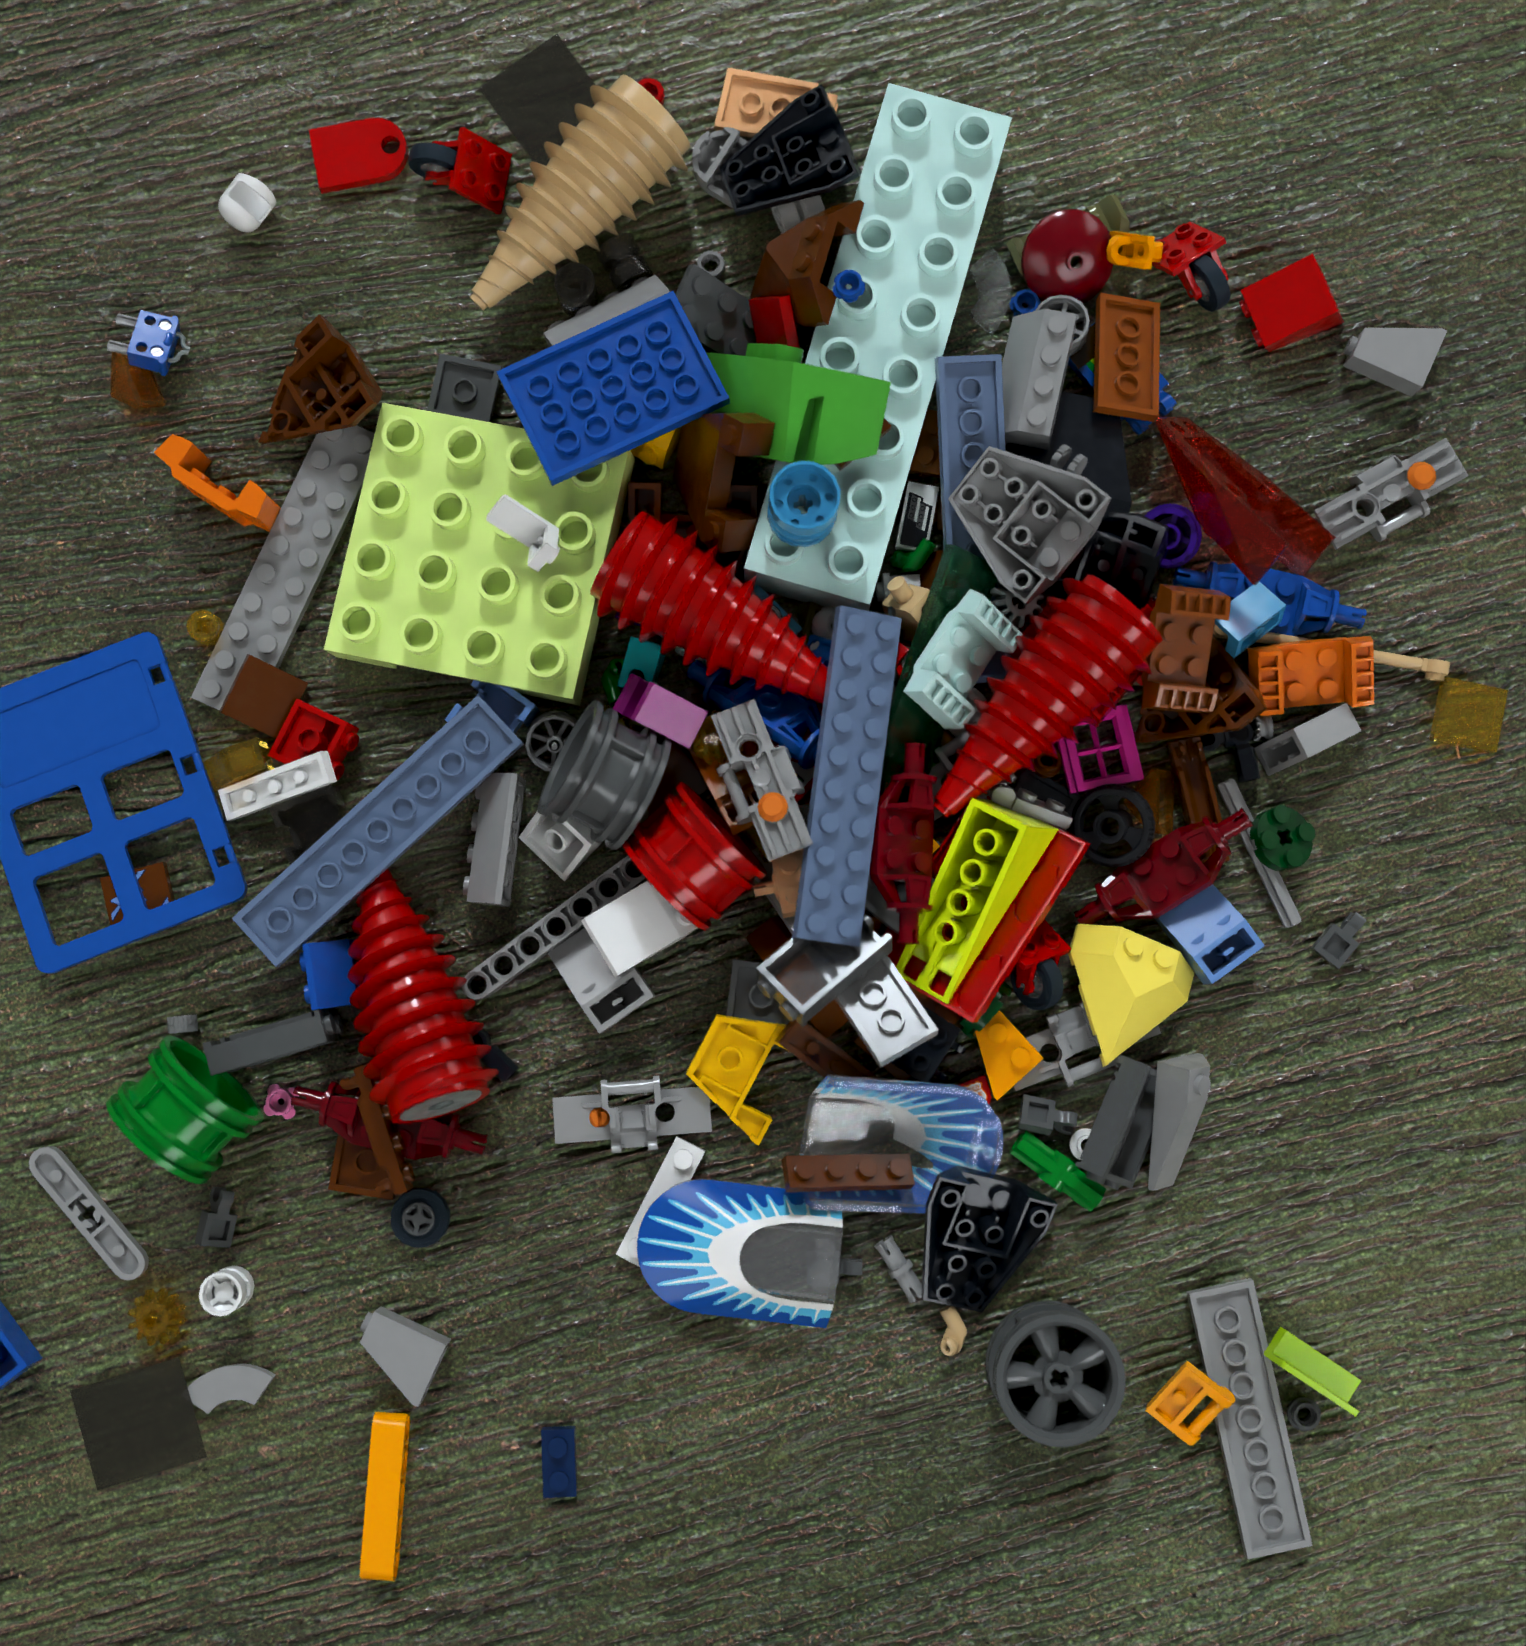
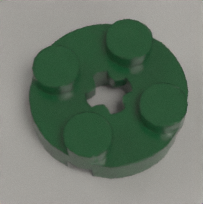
M1278 805L1256 816L1252 822L1254 826L1250 828V840L1254 839L1257 848L1254 850V853L1262 864L1272 870L1283 871L1297 868L1307 861L1312 851V840L1316 834L1314 827L1307 823L1300 813L1285 805ZM1277 832L1283 833L1286 839L1285 844L1281 845L1279 843L1280 837L1277 835Z
M1003 982L987 1011L980 1017L978 1022L972 1023L961 1016L959 1023L962 1025V1032L970 1039L975 1034L973 1028L980 1032L1003 1006V1003L1000 1001L1004 996L1002 994L1005 993L1009 997L1013 988L1006 982Z

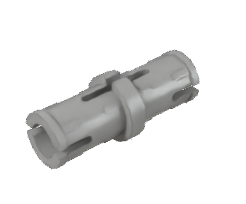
M889 1235L885 1237V1241L882 1239L874 1247L890 1269L888 1274L891 1279L895 1278L909 1303L915 1302L917 1300L916 1297L921 1298L922 1284L911 1268L913 1266L911 1260H906L894 1241L893 1236Z

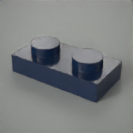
M575 1426L542 1427L543 1498L576 1497L578 1489Z

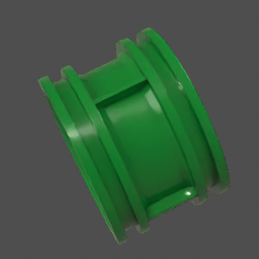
M165 1036L159 1044L160 1048H155L148 1055V1062L151 1068L138 1082L125 1081L118 1088V1093L113 1094L107 1100L106 1108L122 1133L150 1159L188 1182L204 1184L210 1179L212 1172L218 1170L223 1164V1157L220 1151L233 1137L246 1138L252 1132V1126L258 1125L263 1120L264 1114L254 1097L233 1075L227 1071L210 1075L204 1052L180 1038Z

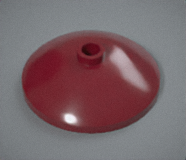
M1063 209L1047 215L1034 226L1023 247L1021 267L1027 286L1037 294L1040 300L1044 301L1052 296L1066 295L1074 297L1083 304L1101 291L1108 281L1113 268V264L1107 260V246L1112 237L1104 223L1088 212L1078 209ZM1074 256H1078V264L1072 267L1071 259Z

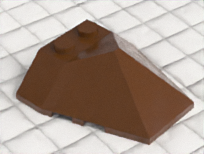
M857 200L834 205L803 220L765 245L749 299L790 295L795 322L804 327L828 325L836 296L832 290L820 283L832 238L856 233L864 202Z

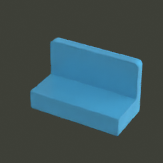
M1261 582L1254 583L1230 602L1229 620L1215 619V624L1229 636L1225 650L1233 658L1241 654L1282 621L1286 604Z

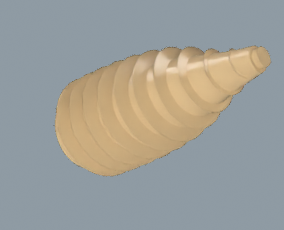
M621 75L609 89L592 85L590 87V94L594 106L591 108L580 103L574 105V111L579 124L575 127L565 122L559 123V131L564 140L562 145L560 146L548 141L544 142V149L549 158L547 165L545 166L533 161L529 163L535 182L533 186L523 183L516 184L523 201L519 208L505 206L506 213L511 221L506 232L496 231L500 242L494 254L488 256L489 263L471 290L473 294L469 298L481 310L484 311L487 307L492 308L506 296L512 295V292L528 282L534 285L533 279L546 271L557 275L555 265L565 259L579 264L576 250L585 245L600 251L595 236L605 230L619 237L614 221L622 215L637 221L632 205L639 199L654 205L649 189L655 183L671 188L666 172L672 166L688 172L683 159V155L690 148L687 136L661 103L629 76Z

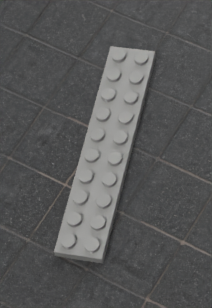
M356 425L316 434L191 698L220 711L247 654L279 669L360 498L375 433Z

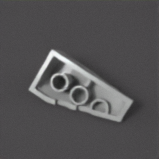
M1194 1053L1157 1061L1148 1180L1149 1190L1155 1191L1174 1185L1208 1099V1091L1211 1085L1209 1078L1210 1065L1203 1054Z

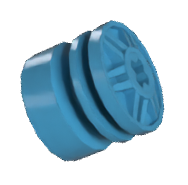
M797 461L782 468L775 475L769 491L767 519L772 532L781 541L798 547H808L825 539L836 522L840 505V488L836 477L826 467L812 461ZM803 506L807 513L801 514V510L797 509V507Z

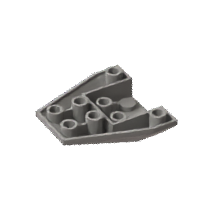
M988 446L948 500L1000 584L1025 604H1028L1059 579L1095 534L1111 501V497L1083 476Z

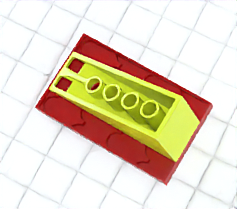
M987 796V799L971 798L970 803L965 807L933 857L932 877L935 881L930 890L928 904L933 905V911L919 914V944L897 943L898 935L890 928H887L882 937L887 933L892 937V952L888 954V957L910 987L972 1023L978 1022L980 1017L987 1011L1005 978L1009 977L1061 890L1066 887L1091 843L1057 826L1018 813L998 803L996 804L989 796Z

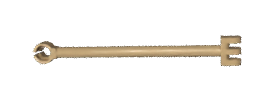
M1214 623L1213 634L1217 638L1228 639L1229 636ZM1268 632L1256 643L1271 645L1274 643L1314 639ZM1374 650V663L1417 670L1425 673L1424 679L1432 681H1444V677L1449 674L1450 662Z

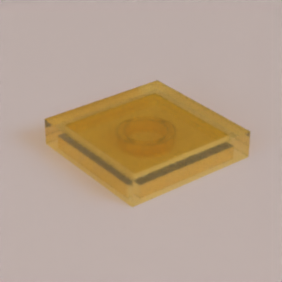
M1444 677V681H1440L1429 740L1491 754L1497 752L1508 690Z

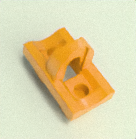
M1121 231L1109 232L1112 238L1107 246V260L1113 265L1145 270L1151 269L1152 262H1160L1162 260L1163 242L1155 241V236Z

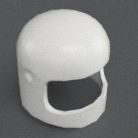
M238 173L222 194L218 208L221 216L228 224L239 231L248 233L253 232L261 225L277 202L272 191L264 183L249 175Z

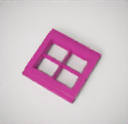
M1127 705L1116 706L1117 710L1112 709L1103 720L1112 719L1117 743L1100 746L1097 729L1091 724L1089 726L1094 747L1077 750L1076 742L1066 738H1062L1057 742L1069 795L1087 792L1105 784H1126L1144 779ZM1081 722V723L1078 724L1077 726L1085 725V724H1088V723ZM1119 749L1124 772L1107 775L1102 752ZM1096 753L1101 777L1084 780L1079 756Z

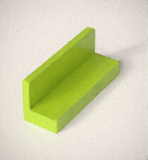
M1280 1326L1263 1355L1357 1417L1360 1411L1348 1404L1362 1380Z

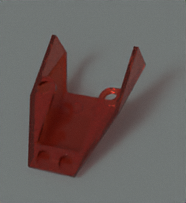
M1159 417L1155 422L1196 520L1203 527L1204 533L1221 547L1253 585H1257L1276 560L1280 561L1297 575L1304 576L1335 540L1336 537L1267 476L1187 417Z

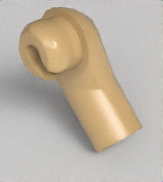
M947 1305L939 1311L947 1325L940 1343V1349L944 1355L953 1356L962 1349L967 1335V1328L956 1307Z

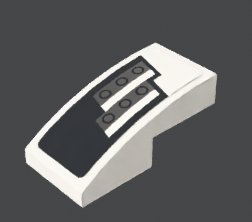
M908 481L895 549L914 552L923 538L930 539L939 487Z

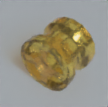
M198 610L191 614L186 626L192 638L203 645L212 646L216 645L225 624L222 619L212 612Z

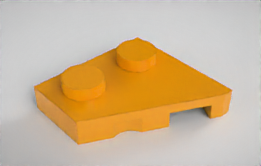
M1000 1009L980 1032L975 1031L993 1096L996 1100H999L1044 1059Z

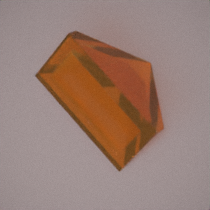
M111 353L110 397L135 409L164 407L166 402L153 372L129 365L127 355Z
M1151 769L1134 790L1139 792L1147 800L1150 808H1152L1155 819V834L1166 836L1173 831L1174 773L1161 769ZM1125 799L1123 803L1143 825L1138 809L1129 800Z

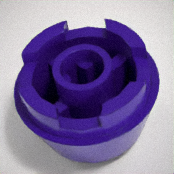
M1163 504L1153 508L1145 515L1147 518L1168 526L1167 550L1162 560L1161 568L1182 566L1195 556L1201 544L1202 531L1198 519L1189 509L1178 504Z

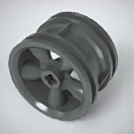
M594 700L575 723L551 768L540 796L538 813L545 817L553 813V821L559 824L564 823L568 818L580 822L591 828V840L597 843L605 840L607 848L616 850L634 831L657 790L669 759L671 739L663 735L657 737L656 731L648 727L637 733L617 722L618 712L616 710L608 708L603 712V704Z
M1034 1301L1010 1312L995 1328L986 1351V1375L989 1386L1003 1412L1019 1432L1040 1444L1053 1447H1070L1092 1440L1112 1423L1120 1410L1124 1398V1366L1112 1340L1085 1313L1074 1306L1059 1301ZM1057 1326L1076 1328L1088 1334L1071 1355L1066 1351H1059ZM1029 1335L1042 1355L1036 1360L1034 1366L1011 1359L1016 1348ZM1099 1364L1098 1378L1094 1389L1082 1384V1370ZM1055 1369L1062 1375L1059 1381H1056L1050 1374ZM1033 1384L1041 1396L1034 1403L1030 1411L1027 1412L1011 1400L1008 1389ZM1072 1399L1077 1408L1057 1416L1058 1402Z

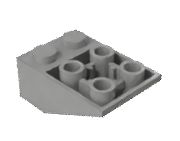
M585 927L548 952L572 994L599 1034L605 1032L656 996L636 966L615 977Z

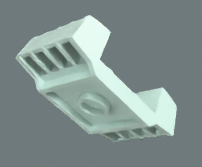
M969 589L959 604L947 613L913 666L914 673L903 692L910 696L915 703L922 707L944 729H963L965 727L964 724H967L977 711L966 700L968 694L995 652L1014 653L1018 646L1015 637L1018 635L1022 636L1023 634L983 594Z

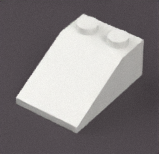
M649 881L642 883L581 920L615 977L685 938L698 928L679 913Z

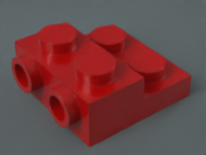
M296 698L267 756L288 764L319 751H328L336 780H339L344 773L345 766L342 762L347 752L355 750L359 743V736L357 735L359 728Z

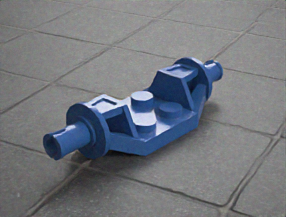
M1212 561L1205 572L1179 566L1176 567L1173 577L1176 578L1172 580V585L1181 584L1185 587L1219 590L1231 597L1230 602L1259 581L1286 604L1281 623L1269 631L1299 637L1319 631L1320 633H1328L1333 623L1361 629L1365 622V619L1361 617L1367 614L1366 609L1339 604L1338 590L1331 589L1329 591L1301 575L1244 562L1218 565L1217 562ZM1306 616L1320 617L1319 621H1304Z
M696 660V663L693 662L689 666L687 677L705 687L703 701L707 705H716L721 711L755 699L770 739L778 743L779 746L784 745L787 747L791 757L798 760L799 766L803 769H809L815 765L821 715L815 701L812 699L807 700L806 697L789 691L782 695L781 688L768 684L755 691V679L745 676L733 684L740 687L732 689L733 685H730L729 669L721 667L707 677L706 665L702 661ZM807 728H809L812 734L805 741L803 736Z

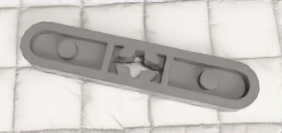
M54 1146L41 1147L35 1150L29 1159V1169L32 1175L114 1274L126 1281L134 1280L143 1275L149 1265L146 1251L63 1151ZM83 1205L87 1208L94 1206L96 1210L93 1212V1217L96 1221L92 1218L86 1220L83 1218L82 1215L85 1213Z

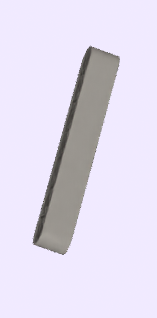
M626 856L467 973L464 977L467 982L462 986L464 994L474 1000L490 997L547 955L548 952L584 927L581 920L585 917H580L575 911V906L579 900H590L592 904L590 915L646 882L647 878L643 874L638 878H632L628 875V865L633 861L629 856ZM607 880H615L618 884V891L612 897H605L601 892L602 884ZM556 918H562L566 924L564 933L559 936H554L549 930L551 921ZM530 937H535L539 942V950L534 955H527L523 949L524 942ZM504 956L509 957L513 962L512 971L507 975L501 974L497 968L498 961ZM477 976H482L486 981V989L481 994H476L471 988L472 980Z

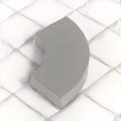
M237 1363L212 1369L197 1378L185 1389L181 1396L207 1414L218 1404L228 1400H243L255 1405L276 1375L267 1369L251 1364Z

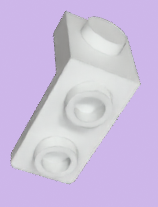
M502 495L487 514L486 520L529 547L527 565L539 572L546 563L551 564L557 557L560 547H558L559 528L511 497Z

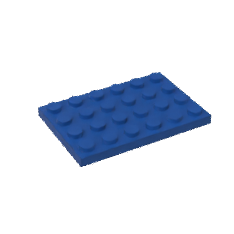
M674 291L496 371L552 486L692 422L704 414H709L730 404V398Z

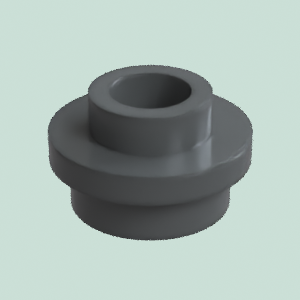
M1297 1397L1288 1405L1287 1418L1294 1428L1300 1431H1310L1319 1424L1321 1411L1318 1404L1312 1399ZM1307 1408V1416L1302 1419L1299 1418V1410Z

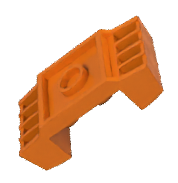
M174 434L154 452L171 467L172 476L192 494L244 527L254 525L270 532L281 508L253 481H248L238 497L224 486L219 485L218 487L204 474L212 461L192 442Z
M1371 636L1324 638L1247 648L1249 678L1261 692L1267 707L1260 716L1284 714V708L1347 702L1352 708L1374 705V646Z

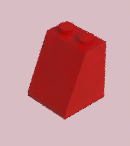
M1313 253L1240 290L1244 298L1239 301L1246 319L1252 316L1256 328L1251 330L1258 347L1264 345L1268 352L1344 323L1325 276Z

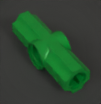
M1026 1130L1017 1138L1009 1152L1038 1173L1036 1176L1060 1193L1061 1191L1064 1192L1073 1201L1090 1212L1098 1206L1104 1197L1106 1188L1086 1178V1174L1075 1166V1162L1058 1150H1052Z

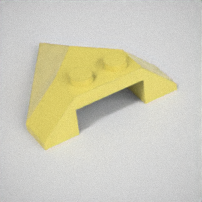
M1090 924L1076 925L1070 945L1072 949L1068 956L1071 966L1076 968L1080 981L1078 985L1093 1036H1097L1102 1052L1099 1056L1103 1067H1105L1188 1001L1194 971L1180 951L1124 927Z

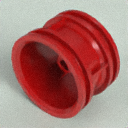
M681 782L676 786L679 794L674 796L669 793L664 798L665 803L642 824L638 823L633 831L635 835H630L622 846L633 863L656 890L687 920L701 930L706 931L712 926L711 917L717 920L724 915L723 911L743 892L751 890L755 886L753 878L756 876L759 879H763L767 872L744 841L737 834L732 835L725 820L693 789Z

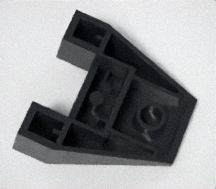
M1062 391L1049 450L1022 445L1017 455L1050 465L1051 458L1059 447L1064 444L1071 447L1072 453L1062 470L1067 471V467L1075 456L1079 454L1087 457L1088 463L1080 476L1087 478L1111 497L1106 512L1129 513L1132 501L1120 416L1093 412L1094 398Z

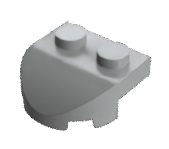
M724 127L723 130L711 133L707 131L700 136L693 148L692 165L694 176L701 189L733 208L719 168L748 141L740 137V131Z

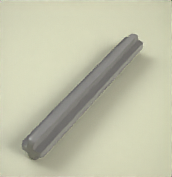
M1228 779L1217 785V789L1229 814L1232 815L1239 811L1240 808H1243L1249 816V820L1253 822L1254 819L1236 781ZM1251 827L1239 833L1283 926L1285 928L1293 927L1301 922L1298 910L1279 871L1266 867L1256 857L1254 850L1257 848L1254 839L1250 840Z

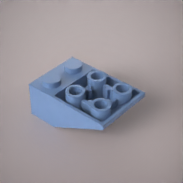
M1213 884L1159 918H1155L1203 984L1215 983L1265 946L1246 919Z

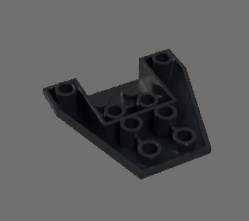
M822 84L794 99L719 168L737 216L832 192L859 177L862 173L845 130Z
M958 1165L937 1174L926 1202L922 1299L924 1301L983 1312L1046 1234L1058 1206L1057 1202L1017 1179Z

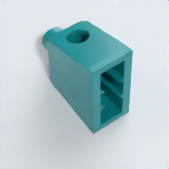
M631 636L618 687L624 688L630 674L635 675L638 670L643 672L644 680L657 684L666 654H661V644L648 640L641 643L638 637Z

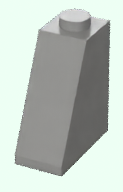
M1364 328L1357 337L1352 335L1343 352L1347 355L1343 366L1412 397L1423 387L1447 330L1442 328Z
M1346 702L1254 747V750L1267 775L1270 776L1361 732V729Z
M380 1306L373 1314L368 1312L363 1320L360 1331L364 1332L360 1343L408 1401L418 1407L428 1392L451 1338Z

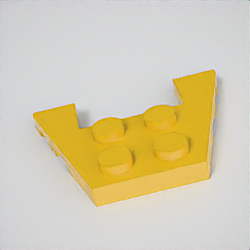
M716 1014L686 1074L749 1136L754 1144L759 1146L772 1122V1117L743 1102L772 1046L775 1044L785 1049L775 1040L786 1025Z

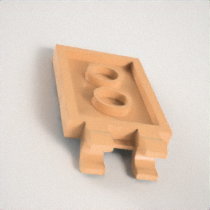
M727 68L714 124L715 131L723 130L724 127H730L740 131V136L753 138L794 99L816 88L819 84ZM827 93L837 114L838 95Z

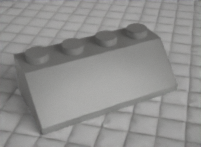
M656 275L649 278L641 277L634 281L630 288L622 292H612L604 298L603 302L593 307H583L574 317L565 322L560 320L550 325L548 330L543 332L548 347H551L670 291Z
M1041 309L1013 316L1002 362L1005 442L1049 450L1076 331L1077 314Z
M492 773L476 787L475 798L480 800L479 810L473 813L471 821V831H476L474 844H469L467 852V863H471L470 876H465L463 883V895H467V902L510 907L526 780L517 773Z

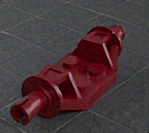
M906 743L904 745V773L891 776V783L878 800L870 876L887 903L886 909L896 911L899 914L897 943L919 944V914L933 911V905L928 904L932 883L934 804L932 785L937 784V777L924 773L926 745ZM904 785L910 787L908 802L897 803ZM894 882L905 883L907 902L901 903Z
M1240 808L1239 811L1218 824L1205 815L1202 817L1203 821L1175 829L1151 844L1147 852L1140 859L1129 865L1118 867L1103 883L1098 882L1095 884L1098 898L1080 910H1076L1074 912L1075 917L1080 918L1078 919L1080 924L1090 925L1107 915L1112 916L1118 923H1121L1124 919L1159 918L1214 883L1226 857L1232 854L1228 846V840L1254 826L1252 821L1249 820V816L1244 809ZM1217 843L1219 847L1204 862L1201 855ZM1132 898L1138 903L1124 908H1119L1118 906Z
M332 1081L325 1092L302 1087L298 1084L296 1085L293 1094L304 1096L306 1099L297 1096L292 1097V1106L296 1105L318 1111L320 1126L325 1127L327 1125L348 1142L372 1149L357 1104L361 1096L359 1087L345 1090L341 1088L338 1082ZM337 1094L356 1095V1096H355V1098H353V1097L337 1096ZM457 1113L438 1117L450 1123V1126L435 1119L408 1124L392 1122L394 1130L400 1131L404 1140L405 1149L401 1150L403 1157L413 1160L442 1155V1158L448 1159L451 1150H454V1148L483 1155L486 1146L473 1143V1141L485 1144L488 1140V1134L460 1128V1114Z

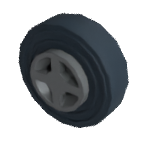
M414 1188L403 1193L394 1203L391 1211V1227L395 1236L402 1243L414 1248L428 1247L438 1242L446 1233L450 1224V1209L446 1200L438 1192L429 1188Z

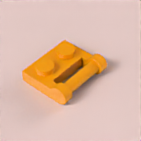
M1187 1360L1149 1401L1145 1411L1185 1443L1194 1446L1201 1438L1200 1433L1224 1408L1229 1409L1236 1401V1398L1229 1389L1219 1386ZM1206 1395L1213 1399L1190 1424L1183 1422Z

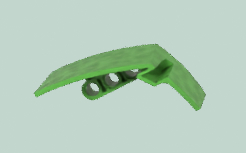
M747 343L745 356L706 352L730 398V404L709 414L756 413L775 423L769 455L754 457L789 463L812 461L820 465L862 459L877 454L891 382L801 363L803 349L781 344Z

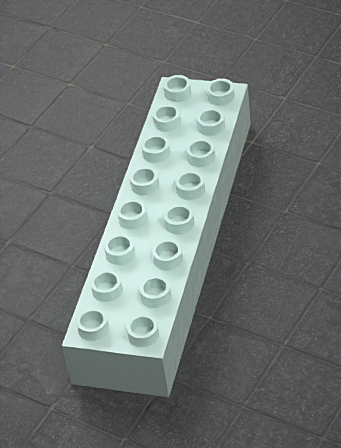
M888 83L853 200L864 202L856 233L843 235L827 287L833 291L836 275L844 270H854L861 275L862 281L865 283V291L863 295L858 296L857 301L852 303L844 302L842 298L838 299L836 297L829 324L815 327L805 364L891 382L884 418L892 427L888 433L880 438L876 455L853 460L841 471L834 464L822 465L836 477L840 488V505L836 522L830 534L820 543L808 547L792 546L781 541L772 532L769 525L767 511L770 485L775 475L786 465L791 464L776 460L745 562L744 583L757 576L755 585L758 584L766 592L801 602H813L823 607H838L842 605L869 611L936 381L935 358L943 357L1012 117ZM850 284L845 286L847 289L852 288ZM803 506L797 507V509L801 510V514L807 513Z

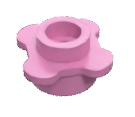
M278 1084L270 1085L267 1089L266 1105L263 1108L265 1114L268 1116L282 1115L285 1119L293 1118L296 1110L291 1105V1098L299 1097V1095L293 1094L295 1087L285 1089L280 1088ZM281 1098L284 1099L283 1105L279 1104V1099Z

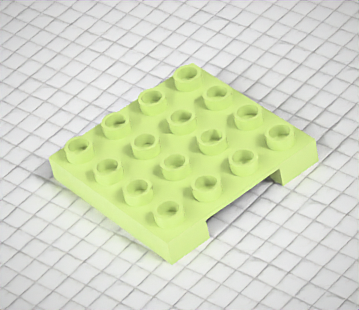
M382 403L324 650L338 658L396 669L397 665L510 687L520 694L580 706L600 619L597 616L599 600L593 597L590 592L603 562L618 538L628 493V482L631 480L635 462L632 452L629 450L552 486L524 428ZM502 495L511 497L559 528V553L551 564L546 563L539 572L527 565L529 547L486 520L487 514Z

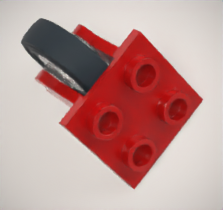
M462 127L459 129L458 139L455 141H433L432 143L413 145L409 155V167L416 174L424 177L426 181L431 180L433 185H448V189L495 214H501L512 154Z
M1188 222L1179 225L1174 232L1165 238L1156 240L1163 242L1162 260L1160 262H1152V266L1173 277L1178 275L1190 298L1194 297L1195 301L1207 311L1214 312L1229 302L1228 274L1222 267L1216 251L1226 244L1225 237L1197 224Z
M1045 920L1036 929L1011 972V983L1015 994L1026 1007L1032 1010L1047 1009L1061 999L1063 994V978L1058 963L1060 956L1068 954L1072 949Z

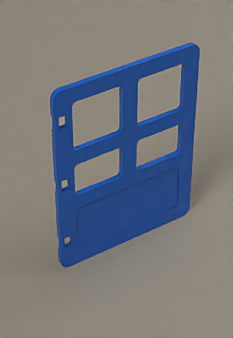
M143 632L0 688V859L35 964L43 973L54 974L240 901L247 893V883L232 847L231 838L209 776L204 768L200 751L175 680H173L164 649L160 639L150 632ZM160 667L165 682L156 685L151 670ZM170 751L184 790L182 796L118 820L104 783L105 776L160 753ZM192 756L197 772L187 775L182 760ZM79 786L93 825L92 830L89 833L27 856L13 817L14 812L17 809ZM192 818L196 823L215 877V882L210 887L154 909H149L137 880L127 846L134 840ZM224 848L229 864L220 867L214 851ZM102 854L123 913V919L116 924L58 946L55 942L36 882L42 876Z

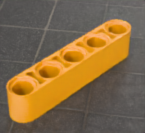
M375 1412L373 1417L360 1561L361 1579L395 1581L397 1577L410 1433V1414Z

